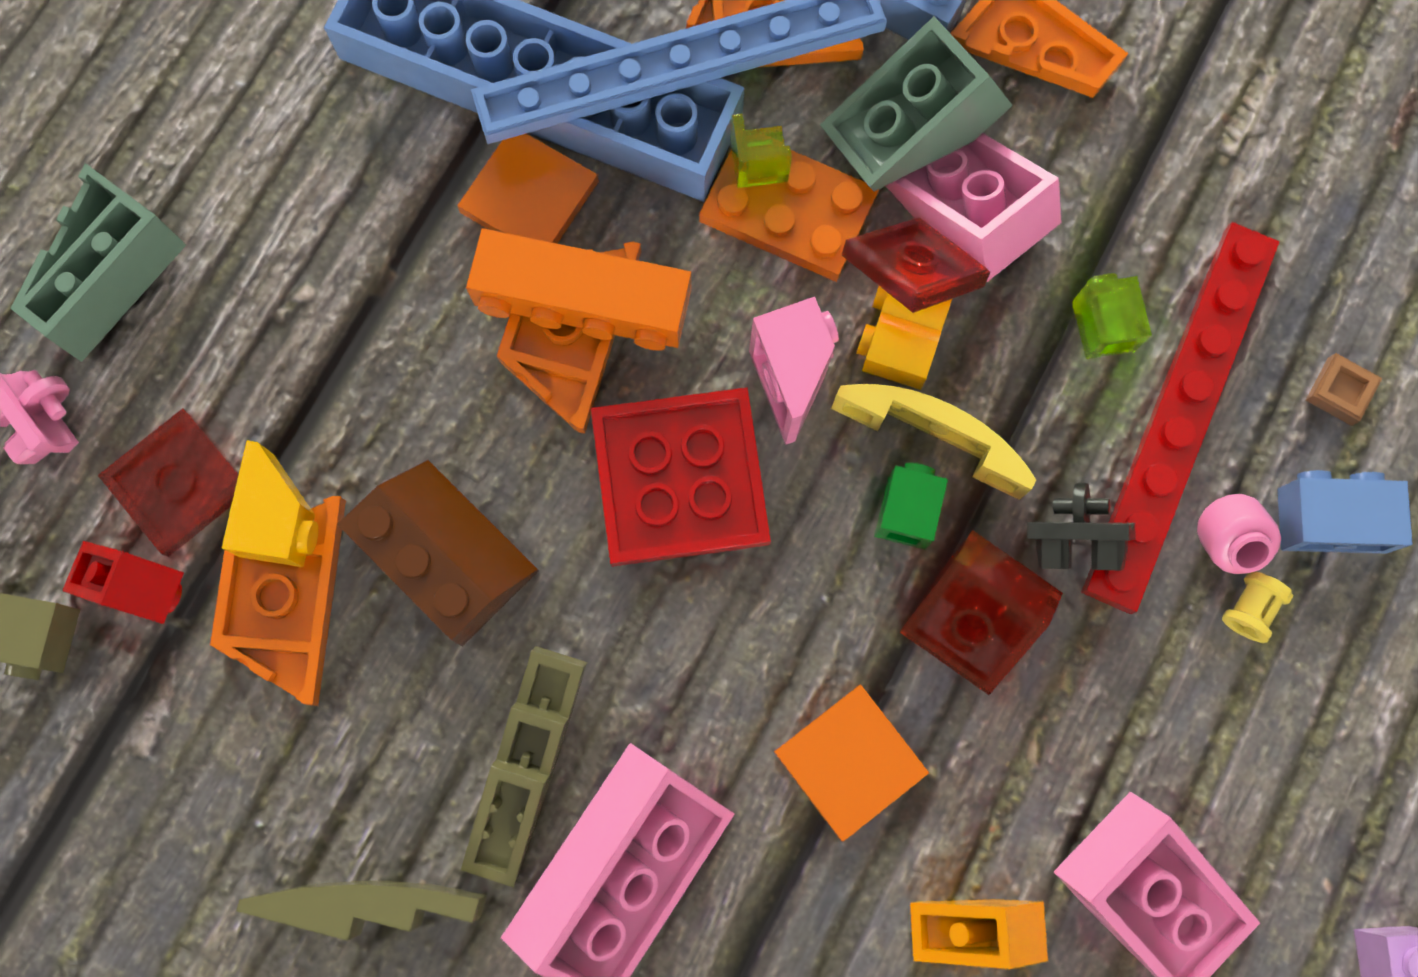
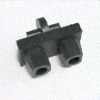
M1075 483L1073 498H1054L1053 513L1073 514V522H1027V539H1036V553L1039 568L1071 569L1072 539L1091 540L1092 570H1123L1128 551V540L1135 539V523L1090 522V515H1110V498H1090L1089 484Z

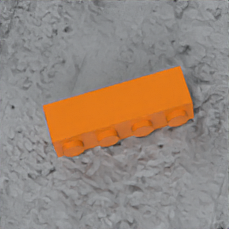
M482 228L466 289L474 306H478L479 311L492 317L508 318L510 313L530 317L532 323L541 327L559 329L564 324L582 328L584 334L593 338L610 340L613 338V335L634 339V343L642 348L661 351L666 346L679 347L692 291L691 271Z

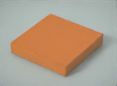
M526 133L501 141L457 207L461 214L487 229L558 244L598 184V174Z
M861 684L774 751V754L842 842L929 774V771Z

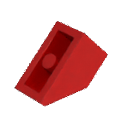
M83 541L62 591L103 606L164 624L167 615L174 611L182 595V585L180 582L184 572L124 551Z

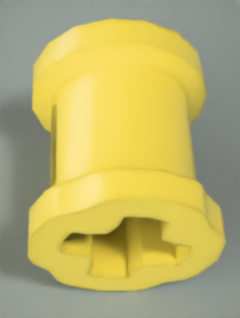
M1255 571L1246 574L1244 578L1246 588L1234 609L1225 611L1222 621L1236 633L1250 640L1266 643L1272 636L1269 627L1282 604H1289L1294 595L1292 590L1281 581Z

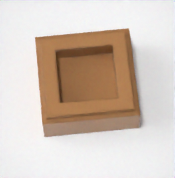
M1334 353L1327 358L1306 401L1353 426L1361 421L1382 378Z

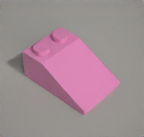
M984 133L972 143L886 185L887 189L953 260L985 282L991 280L1061 224L1059 178Z
M1132 792L1127 794L1054 871L1079 901L1154 977H1211L1260 924L1257 918L1172 818Z

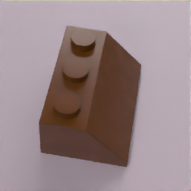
M429 460L375 487L337 524L451 641L462 647L539 572Z

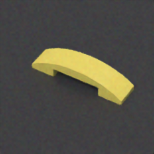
M879 384L841 385L836 394L831 409L876 431L879 430L886 414H889L980 458L972 477L1019 500L1032 490L1036 482V478L1025 462L998 434L978 419L947 402L914 390Z

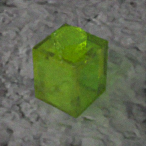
M1114 273L1096 276L1086 282V285L1072 301L1086 359L1134 352L1152 336L1137 276L1120 279Z

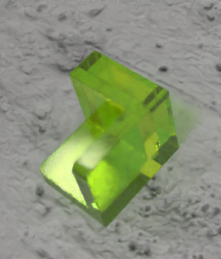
M732 114L730 143L737 188L788 182L792 155L790 146H785L782 126L745 130L743 114Z

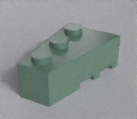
M86 163L78 176L84 183L71 208L63 206L56 219L62 225L49 251L40 250L10 308L42 335L81 362L186 246L155 214Z

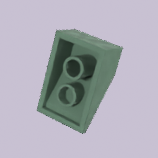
M933 16L829 115L820 126L873 191H876L972 143L1013 105L990 75Z

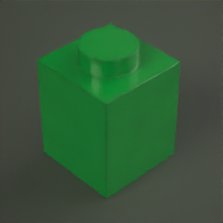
M905 463L904 467L895 466L887 480L874 537L926 550L935 539L948 479L935 476L936 470L923 464Z

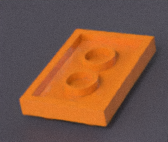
M741 129L699 213V222L837 282L877 198L879 189L873 191L862 180Z

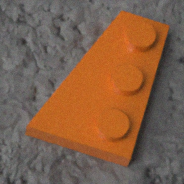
M980 0L950 33L968 53L1092 98L1095 97L1119 69L1129 54L1057 0Z

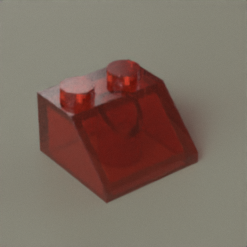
M972 530L937 576L900 630V633L987 695H990L1049 627L1063 592Z

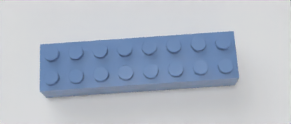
M338 0L324 26L339 59L476 113L478 112L471 89L631 44L520 0ZM718 78L533 131L529 134L705 202L742 119L745 87Z

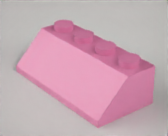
M630 743L501 936V939L535 973L543 977H630L735 814Z

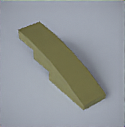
M538 646L531 650L517 701L511 707L497 758L489 770L461 871L514 888L543 806L588 662Z
M378 880L319 883L239 899L236 911L348 941L361 935L365 920L411 932L422 925L425 911L473 923L481 918L487 895L425 883Z

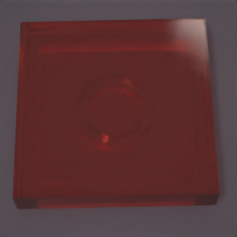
M920 217L847 239L842 251V256L912 313L983 288L990 275V271Z
M182 408L98 474V477L162 555L169 557L231 507L239 471L190 412Z

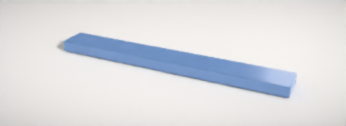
M785 0L471 89L487 144H491L885 31L887 20L879 0Z

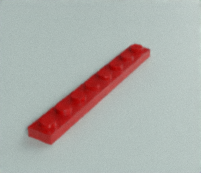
M1231 222L1224 229L1109 520V523H1135V539L1128 540V551L1124 569L1092 570L1090 568L1081 591L1082 594L1128 614L1138 611L1280 241L1234 222Z

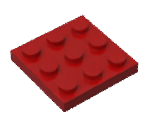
M748 387L591 408L611 567L770 545L771 539Z

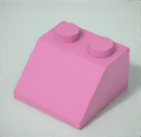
M815 297L753 318L749 353L785 445L796 441L825 378L830 360L833 358L834 343L839 340L837 328L830 312L825 311L821 313Z

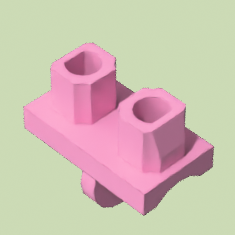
M36 370L29 372L19 371L13 374L0 373V427H8L11 424L16 431L5 442L3 448L14 463L36 464L50 452L69 453L79 443L62 420V417L66 415V410L61 405V402L68 396L70 389L61 377L51 376L42 378Z

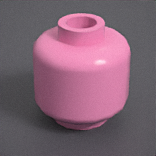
M1234 494L1217 499L1205 508L1198 520L1197 533L1202 546L1213 563L1225 572L1248 574L1258 571L1268 565L1279 551L1281 535L1278 525L1264 506L1253 497L1244 494Z

